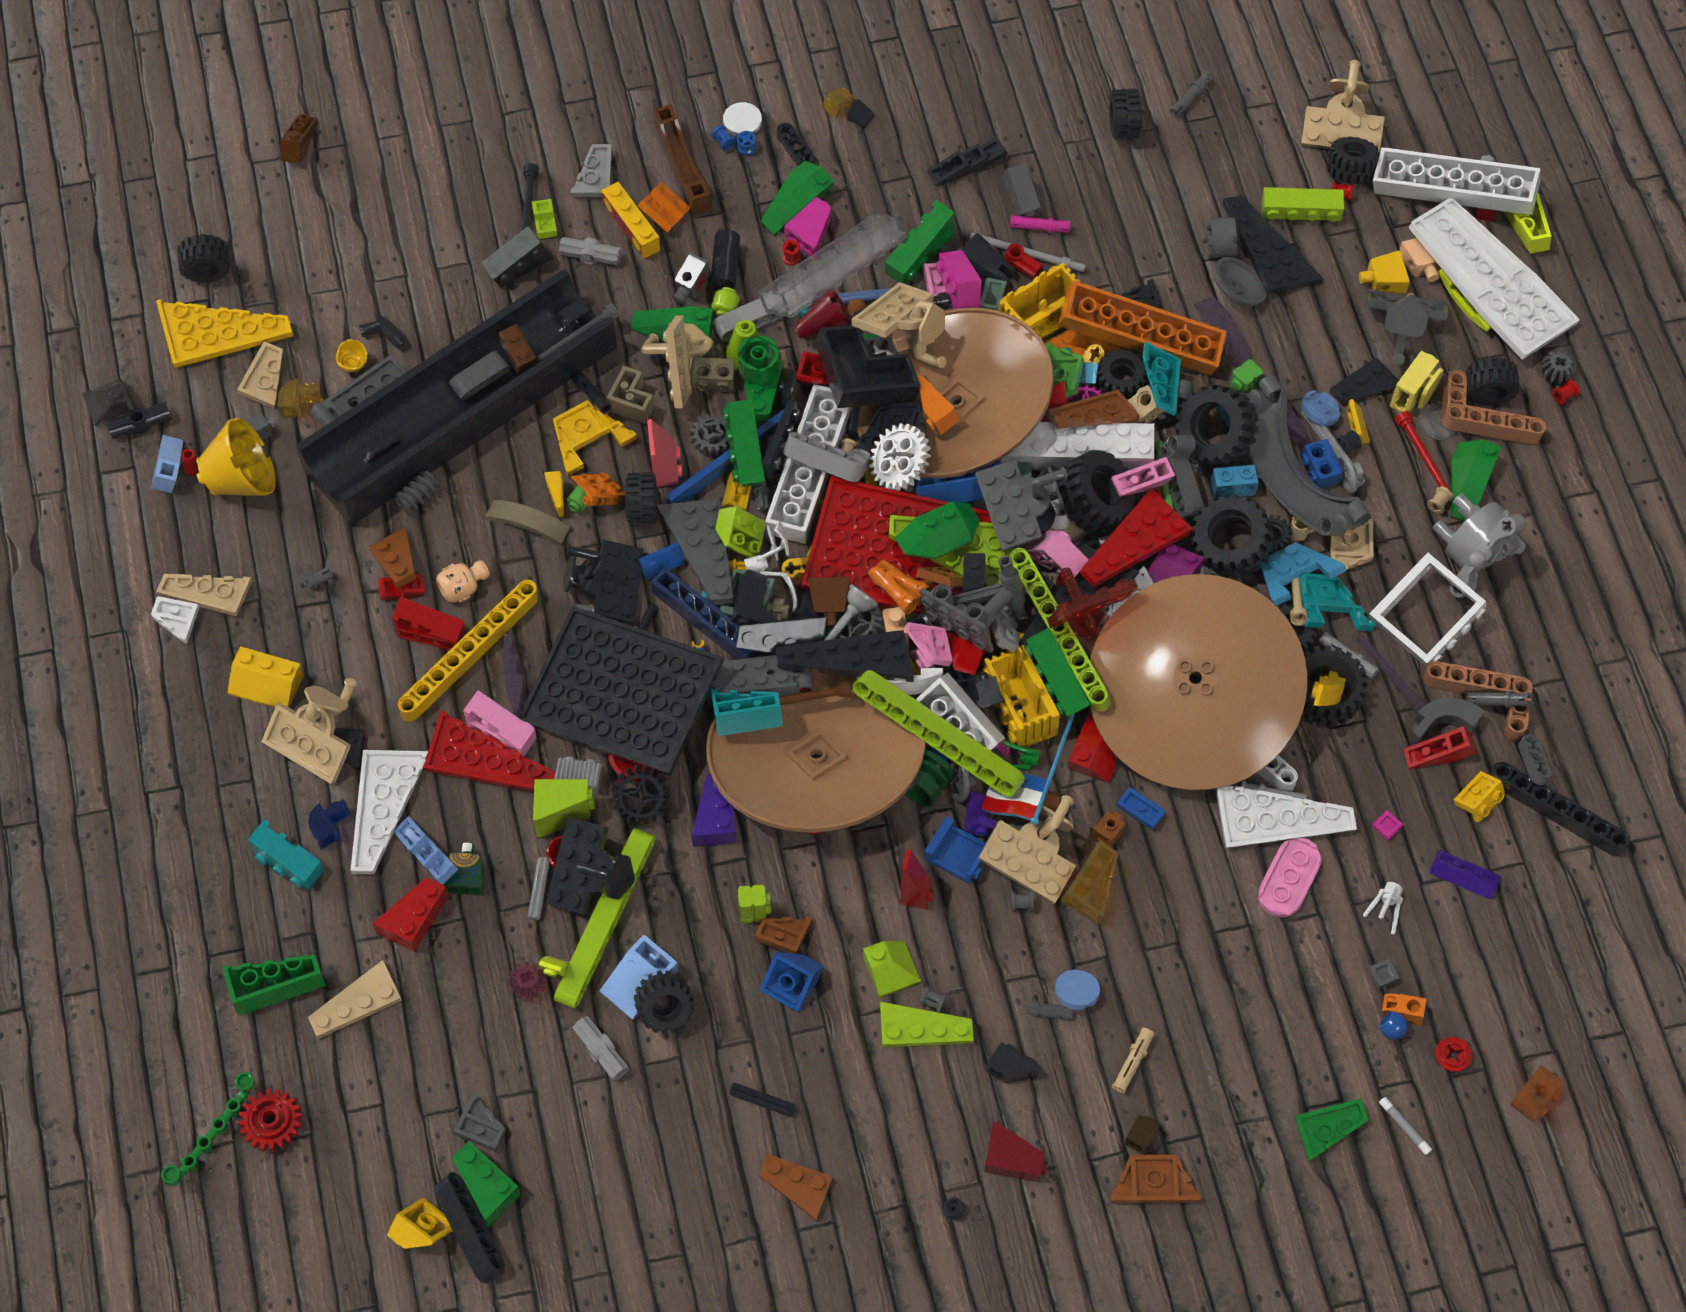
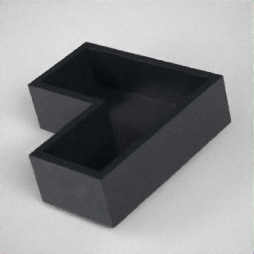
M852 325L820 328L815 345L837 408L915 401L920 383L909 353L870 357L860 328Z

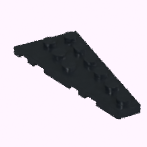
M1242 195L1223 199L1222 205L1228 217L1235 218L1236 233L1267 295L1322 284L1324 278Z

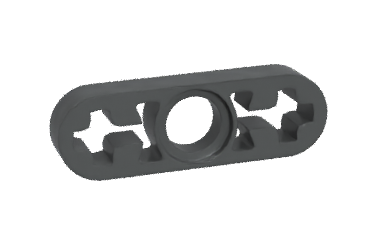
M1525 734L1518 747L1528 775L1534 783L1546 785L1552 775V771L1542 744L1534 735Z

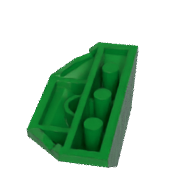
M951 501L914 518L895 537V540L905 556L912 555L935 560L972 543L980 519L969 503Z

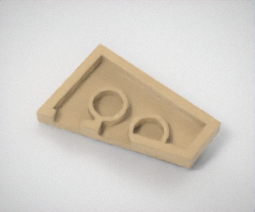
M264 341L241 381L237 394L275 409L283 349Z

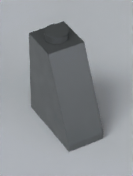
M1026 163L1007 168L999 178L1017 215L1025 217L1037 215L1036 212L1041 206Z

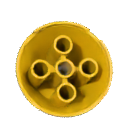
M238 417L230 419L202 455L197 458L199 469L197 478L202 485L205 484L213 496H267L275 489L276 476L271 457H266L262 448L265 445L248 422Z

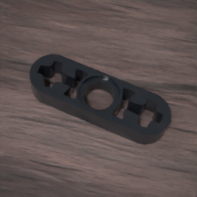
M789 123L780 124L777 127V139L796 165L799 166L806 160L814 164V154L795 128ZM796 143L801 147L799 149H792L790 146Z

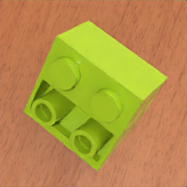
M737 506L719 509L715 529L724 545L747 558L758 556L765 531V521Z

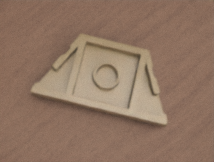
M1372 519L1355 530H1346L1341 535L1330 536V557L1344 563L1346 570L1372 561Z

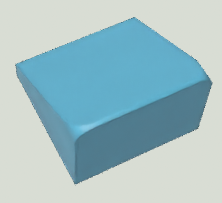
M1084 362L1080 383H1096L1097 363Z

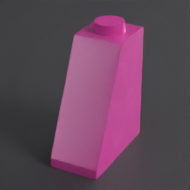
M816 197L784 226L785 238L797 241L800 244V249L813 259L818 255L831 221L830 205Z

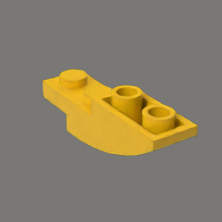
M1332 671L1329 672V676H1320L1319 682H1314L1311 698L1315 699L1314 705L1330 706L1339 703L1346 679L1338 677V673Z

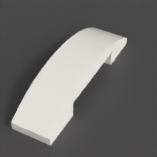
M921 668V675H913L914 683L906 682V679L903 678L887 681L908 695L923 693L943 676V668Z

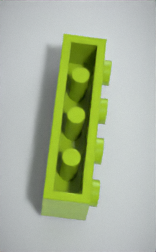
M1264 187L1261 201L1262 216L1265 219L1328 220L1331 222L1342 220L1344 213L1343 190Z

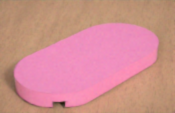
M1302 837L1282 843L1258 891L1259 903L1267 913L1276 917H1288L1299 910L1322 861L1315 843Z

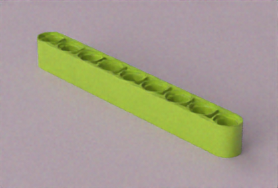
M1023 548L1014 549L1010 557L1012 558L1013 567L1019 572L1020 580L1045 625L1047 628H1050L1092 707L1098 712L1106 711L1111 705V700L1105 686L1028 552ZM1019 559H1025L1024 562L1017 563ZM1031 575L1035 576L1032 580H1026ZM1044 592L1042 597H1036L1038 593ZM1054 609L1052 614H1045L1048 610ZM1060 626L1064 627L1060 632L1055 631ZM1068 644H1074L1072 648L1065 649ZM1078 661H1084L1083 665L1075 666ZM1089 678H1093V679H1094V681H1093L1092 683H1090V684H1085V681H1086L1087 679H1089ZM1098 696H1104L1102 701H1095Z
M871 670L865 671L853 684V691L857 696L1006 797L1013 796L1024 783L1025 778L1021 771L876 672Z
M636 828L632 830L621 854L631 858L635 881L619 900L608 898L605 891L602 893L554 996L555 1002L573 1009L578 1007L655 843V835Z

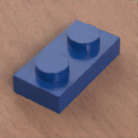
M677 543L638 559L644 577L647 580L655 577L665 567L671 570L685 564Z
M1131 787L1127 789L1117 802L1118 808L1151 830L1156 827L1166 812Z

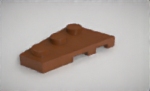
M406 527L369 546L371 553L397 588L416 579Z
M768 1153L759 1173V1177L780 1194L786 1196L795 1206L805 1211L817 1222L833 1180L832 1176Z

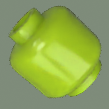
M723 287L721 290L716 291L712 302V309L716 312V316L719 317L738 308L740 297L734 289Z

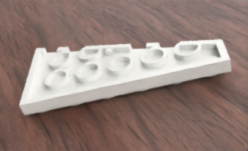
M363 750L351 861L352 874L375 873L424 768L428 751Z
M1226 786L1216 789L1225 848L1357 830L1352 807L1299 799L1261 790L1245 789L1239 786Z

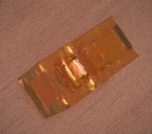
M1540 1065L1516 1095L1510 1106L1531 1122H1534L1537 1117L1542 1119L1549 1110L1547 1106L1549 1101L1555 1102L1563 1092L1559 1088L1564 1081ZM1538 1092L1542 1094L1540 1097L1536 1096Z

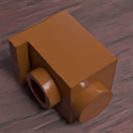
M1107 811L1093 828L1091 838L1110 849L1125 829L1126 822H1124L1123 816L1117 812L1110 813Z

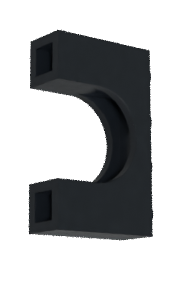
M748 569L740 577L731 622L743 625L780 621L772 617L764 606L763 595L768 576ZM806 590L798 598L794 620L822 617V613L814 612L810 591Z

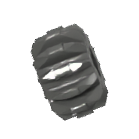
M1559 349L1555 353L1550 351L1542 361L1541 372L1544 373V379L1550 378L1551 383L1557 381L1560 385L1562 381L1566 383L1570 378H1573L1577 367V362L1573 361L1574 356H1567V351L1561 353Z

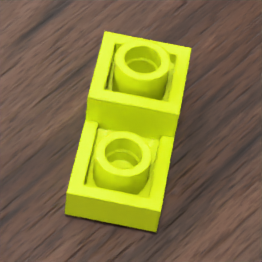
M550 956L543 957L539 962L540 968L544 970L543 973L551 977H556V975L563 976L569 964L567 961Z

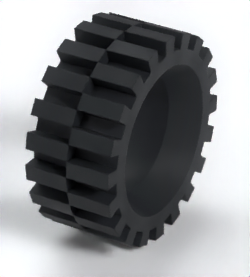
M1324 645L1322 651L1317 646L1312 649L1311 653L1309 650L1304 652L1307 680L1317 674L1329 675L1330 671L1336 672L1338 677L1346 679L1344 686L1345 698L1335 705H1314L1315 699L1311 698V694L1307 689L1306 702L1301 717L1302 719L1304 715L1307 716V723L1312 724L1315 720L1318 721V727H1324L1325 723H1329V727H1335L1338 721L1342 725L1346 723L1348 718L1351 720L1356 711H1358L1367 691L1368 680L1364 678L1366 673L1364 667L1358 668L1361 662L1357 658L1354 661L1351 660L1352 653L1349 651L1344 655L1340 653L1342 648L1336 647L1334 651H1331L1330 646Z

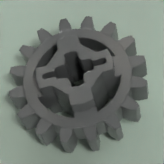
M716 413L713 414V417L705 414V419L698 417V423H692L693 429H690L691 443H694L695 450L700 448V454H704L707 451L708 456H711L712 452L719 456V451L726 452L727 446L730 447L724 434L727 428L723 415L717 418Z

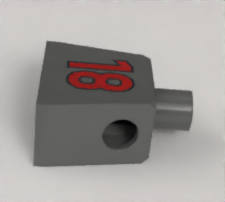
M690 252L674 280L677 288L673 296L675 301L683 304L687 297L692 300L698 298L710 282L711 271L708 261Z

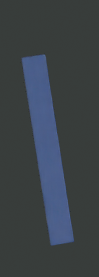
M784 409L757 428L759 446L763 437L774 435ZM729 450L666 496L667 504L686 502L732 468L734 465L733 462H730Z

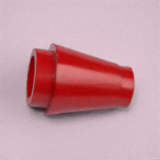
M185 449L182 452V469L187 475L196 476L199 473L198 456L192 449Z

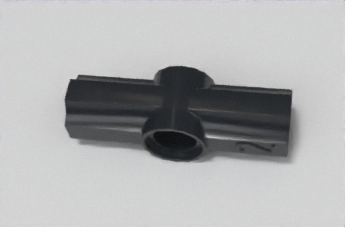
M166 402L146 409L133 408L128 412V415L107 421L106 424L111 438L115 439L133 432L143 434L151 426L172 420Z

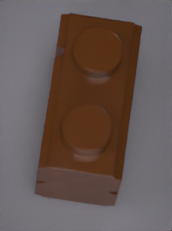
M517 324L499 332V342L512 365H514L518 375L523 374L536 365V357Z

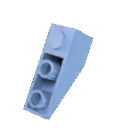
M166 435L162 436L151 488L172 493L178 474L183 440Z

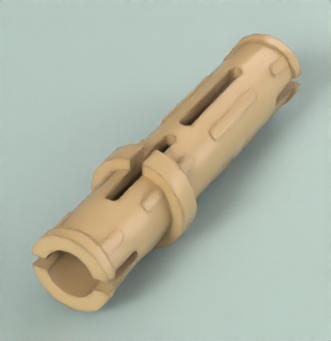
M1142 1028L1135 1044L1130 1046V1053L1115 1083L1112 1085L1115 1091L1125 1094L1142 1058H1145L1148 1053L1146 1050L1155 1036L1153 1031Z

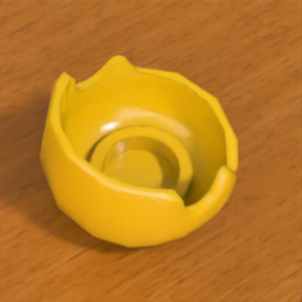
M348 339L339 345L336 353V362L340 369L356 373L365 366L367 350L363 343L358 340Z

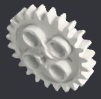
M900 423L899 428L893 425L892 431L886 429V436L880 434L881 441L874 442L877 448L871 449L875 454L869 458L874 462L869 465V468L873 469L871 475L875 477L874 480L884 488L900 491L901 488L906 490L908 484L914 486V479L920 481L919 474L926 473L923 467L929 466L926 459L931 457V455L926 453L931 449L930 446L926 445L929 442L925 438L926 434L915 426L909 424L905 426Z

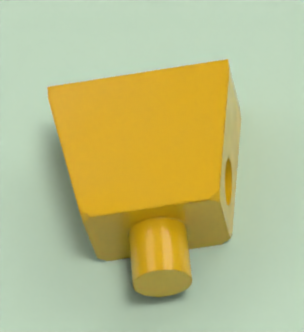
M1400 251L1372 258L1368 265V271L1359 272L1360 284L1371 283L1373 290L1395 294L1407 293L1410 281Z

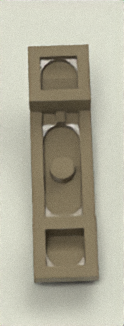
M493 500L485 516V519L501 525L509 523L541 534L542 539L561 546L570 530L568 525L542 511L510 501Z

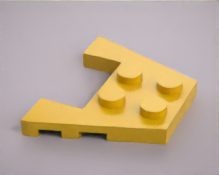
M589 400L553 418L568 477L584 468L583 462L575 451L609 432L621 447L637 439V434L634 431L628 430L624 427V424L618 420L615 421L608 414L603 415L597 407L591 405Z

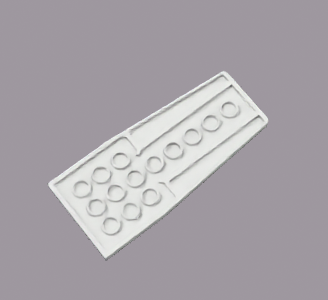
M1453 198L1447 199L1411 222L1409 229L1481 317L1522 360L1577 325L1580 321L1539 276Z

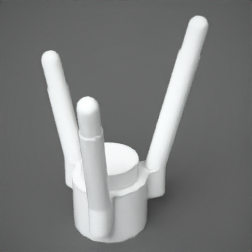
M1387 882L1385 888L1379 890L1378 895L1363 913V916L1367 917L1381 898L1384 905L1379 914V919L1384 917L1389 905L1396 904L1391 934L1394 935L1396 933L1400 905L1403 901L1401 897L1403 888L1397 883Z

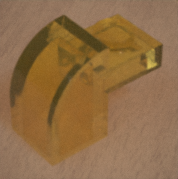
M300 378L292 379L285 383L278 395V409L281 418L302 417V403L323 402L320 384L309 383L301 385Z

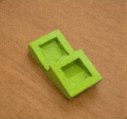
M552 200L533 201L532 207L538 238L557 237Z

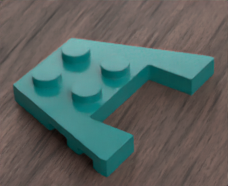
M1303 573L1299 578L1302 607L1306 609L1308 616L1304 623L1305 627L1321 628L1325 624L1320 611L1349 613L1356 630L1373 631L1376 627L1373 620L1369 621L1365 617L1364 613L1366 611L1363 607L1356 605L1351 599L1353 597L1352 593L1338 576L1329 579L1326 575Z

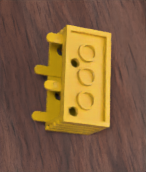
M1063 262L1058 266H1053L1048 272L1043 271L1031 283L1019 287L1016 292H1009L1007 296L1000 300L998 311L1012 315L1025 322L1043 339L1061 328L1058 326L1066 291L1073 281L1080 283L1081 281L1076 279L1074 273L1071 274L1069 268L1066 269V264Z
M1024 644L1017 647L1015 652L1008 650V654L1002 652L1000 657L994 655L992 660L984 659L982 673L987 672L990 675L996 676L1003 701L992 706L994 709H998L1000 722L1003 726L1006 725L1010 742L1021 747H1028L1057 736L1060 714L1026 652ZM1015 696L1017 700L1012 701L1010 698ZM1021 705L1022 709L1016 710L1014 706Z

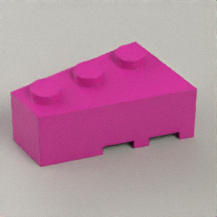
M959 250L939 253V261L936 263V268L941 276L952 308H980L982 280L964 252Z

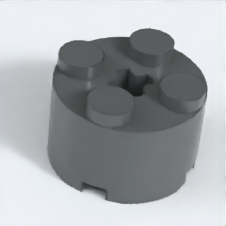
M1235 218L1206 219L1209 259L1237 256Z

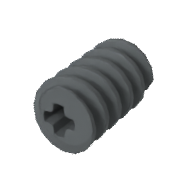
M422 470L419 476H415L413 481H409L407 486L402 487L401 492L395 494V502L401 510L411 516L410 508L417 511L418 506L416 503L418 502L423 505L422 497L429 500L430 495L428 492L435 495L436 490L434 487L440 488V485L429 472Z

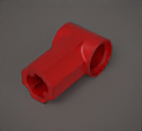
M1013 243L1007 247L1005 259L1015 269H1018L1031 279L1040 275L1044 265L1025 253L1024 248L1020 244Z

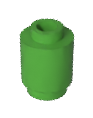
M579 485L567 498L568 508L575 513H582L588 507L582 501L583 497L586 496V492Z

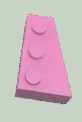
M1046 531L1042 534L1043 539L1028 543L1023 548L1037 564L1050 570L1056 567L1058 568V573L1063 574L1065 572L1071 579H1074L1089 560L1071 542V537L1064 531Z
M477 690L463 710L467 726L485 733L505 744V747L521 753L522 756L526 755L537 739L535 729L531 724L523 722L479 690Z

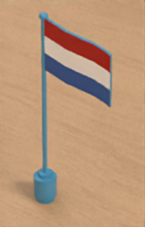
M1075 713L1069 716L1048 779L1023 774L1025 778L1024 783L1011 797H1006L989 786L981 807L982 810L995 815L1017 816L1031 820L1033 825L1039 823L1038 817Z

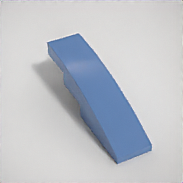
M410 816L394 830V833L408 850L417 857L422 865L442 885L458 870L455 864Z

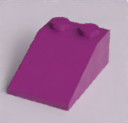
M1170 545L1157 554L1148 572L1155 583L1176 576L1201 574L1205 557L1175 545Z

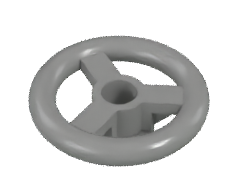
M1341 453L1337 458L1343 471L1341 482L1346 491L1352 494L1357 490V479L1363 477V470L1359 462L1352 463L1346 454Z

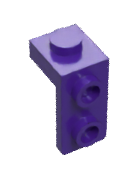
M970 791L967 798L964 832L983 838L993 832L997 821L988 819L987 812L981 808L986 795Z

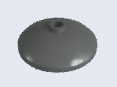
M1223 257L1217 261L1214 266V277L1217 285L1227 297L1245 306H1257L1264 301L1267 293L1252 267L1232 257Z

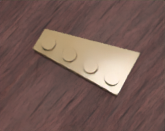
M382 960L316 1010L308 1019L317 1039H320L402 1000Z

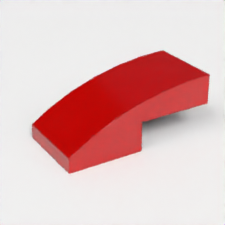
M416 574V579L400 588H397L390 578H379L378 580L380 600H397L400 596L412 598L425 594L423 574Z

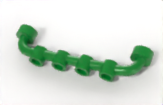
M242 1072L236 1077L235 1084L240 1092L235 1099H230L227 1102V1109L223 1114L212 1121V1128L208 1133L198 1138L197 1147L193 1152L183 1157L182 1166L178 1169L174 1165H168L162 1170L161 1178L166 1185L175 1186L188 1172L197 1170L199 1166L197 1160L203 1153L212 1151V1141L218 1134L222 1135L227 1132V1122L232 1116H238L239 1112H242V1103L255 1087V1080L250 1073ZM237 1105L236 1109L231 1110L233 1106ZM219 1124H223L221 1128H217ZM208 1142L207 1146L202 1147L203 1143ZM194 1161L192 1165H187L188 1162Z

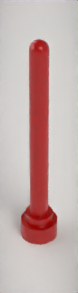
M1403 411L1394 418L1397 425L1406 430L1438 487L1449 489L1412 426L1413 417L1410 412Z

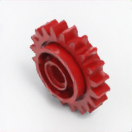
M267 1088L266 1095L264 1096L260 1091H257L258 1098L255 1099L250 1096L251 1104L243 1103L246 1112H239L240 1118L244 1119L238 1121L239 1127L242 1128L240 1134L246 1136L244 1140L247 1144L252 1142L251 1146L253 1149L258 1148L260 1145L261 1151L265 1152L269 1146L273 1153L275 1152V1146L278 1145L283 1150L284 1142L291 1145L290 1137L299 1136L295 1129L303 1127L298 1122L304 1119L302 1113H298L302 1109L299 1104L295 1105L297 1102L295 1097L289 1099L290 1095L287 1091L282 1096L278 1088L274 1094ZM269 1117H276L273 1123H265Z

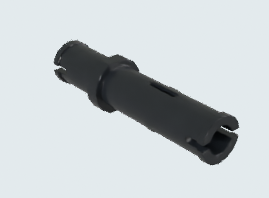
M582 372L577 373L573 377V382L589 398L592 406L597 407L603 415L608 414L612 410V405L605 399L604 393L597 390Z

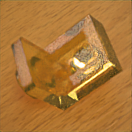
M840 87L827 92L822 108L833 117H837L841 108L853 105L856 98L850 94L849 90Z

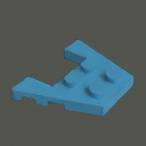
M1296 542L1269 555L1266 563L1261 562L1262 573L1272 603L1275 606L1291 599L1290 592L1284 586L1291 583L1293 579L1300 578L1303 573H1310L1320 569L1329 579H1332L1346 572L1344 563Z

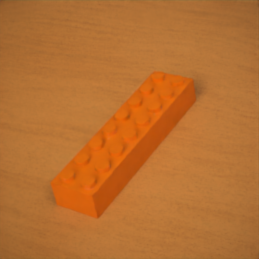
M1073 281L1066 291L1058 323L1060 327L1139 353H1143L1144 343L1147 341L1180 358V366L1209 376L1219 367L1227 332L1077 281Z

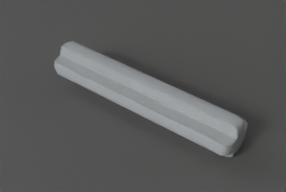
M539 857L537 861L528 917L531 920H539L541 917L550 861L547 857Z

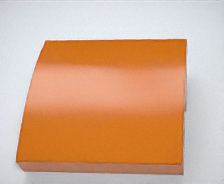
M662 181L638 205L643 212L667 233L690 210V206Z

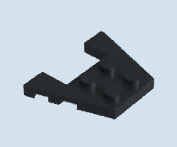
M920 402L880 404L868 423V430L865 434L861 435L857 448L867 451L871 457L873 453L871 449L874 448V442L881 441L879 435L886 436V429L892 431V426L895 425L899 428L900 423L905 426L907 424L915 426L925 433V438L928 439Z

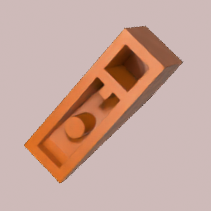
M919 374L917 378L920 383L919 389L922 406L927 418L925 423L931 431L935 429L942 435L958 423L960 419L955 408Z

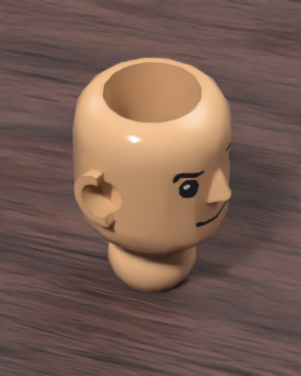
M481 560L476 561L470 568L464 563L455 565L452 563L442 569L443 571L436 577V582L443 597L448 602L455 603L459 601L461 603L469 599L471 594L477 590L476 581L487 579L490 572L484 561Z

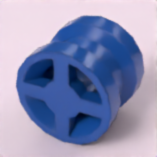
M750 131L740 132L737 136V150L741 155L750 156L756 151V136Z

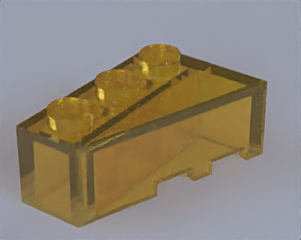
M1099 841L1060 900L1097 925L1104 918L1118 852L1102 841Z

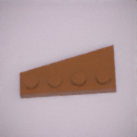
M1118 389L1055 407L1047 412V417L1057 429L1138 421L1140 416Z

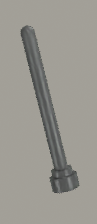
M612 303L603 307V311H601L599 316L538 355L536 363L541 362L608 316L612 320L618 318L619 312Z

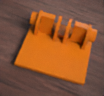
M606 473L571 476L586 492V496L583 497L582 501L587 506L617 505L622 501V496H625V491Z

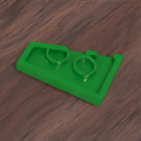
M1361 1098L1294 1117L1308 1162L1368 1121Z

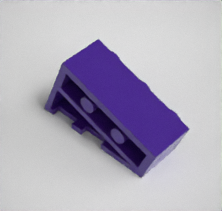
M711 774L706 776L691 836L693 847L736 842L733 806L719 792Z

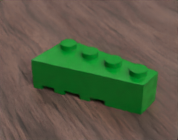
M935 200L932 204L933 210L929 214L925 212L921 217V223L916 230L912 228L908 233L905 244L901 242L885 261V274L898 283L906 284L908 281H912L921 268L923 269L924 264H928L934 255L939 254L942 246L946 242L949 243L954 237L955 212L938 200Z
M751 399L728 402L723 409V418L727 428L726 438L731 449L729 450L730 462H733L734 470H732L733 482H737L738 488L763 485L765 478L753 401Z
M1050 628L1025 641L1027 645L1024 648L1030 658L1034 657L1037 663L1034 666L1039 676L1042 677L1044 675L1048 682L1045 684V687L1050 696L1055 695L1058 701L1055 705L1059 713L1069 717L1091 705Z
M315 955L285 958L284 961L276 962L266 960L264 963L252 965L251 963H242L241 966L231 967L230 965L222 966L231 1000L238 1016L326 986Z

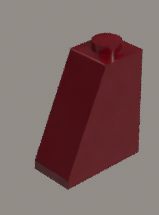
M993 1121L984 1172L1039 1182L1040 1176H1045L1047 1162L1043 1161L1044 1153L1000 1123Z

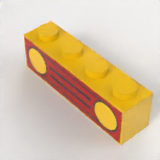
M616 182L602 189L603 205L641 257L645 259L660 251L658 234L621 184Z

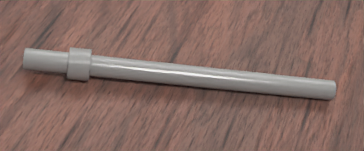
M972 232V233H971V236H970V239H971L976 233H973V232ZM981 235L993 247L1007 250V247L1012 244ZM1023 247L1024 252L1035 259L1056 265L1064 262L1066 269L1069 268L1083 273L1085 271V264L1071 261V258L1064 256L1060 258Z

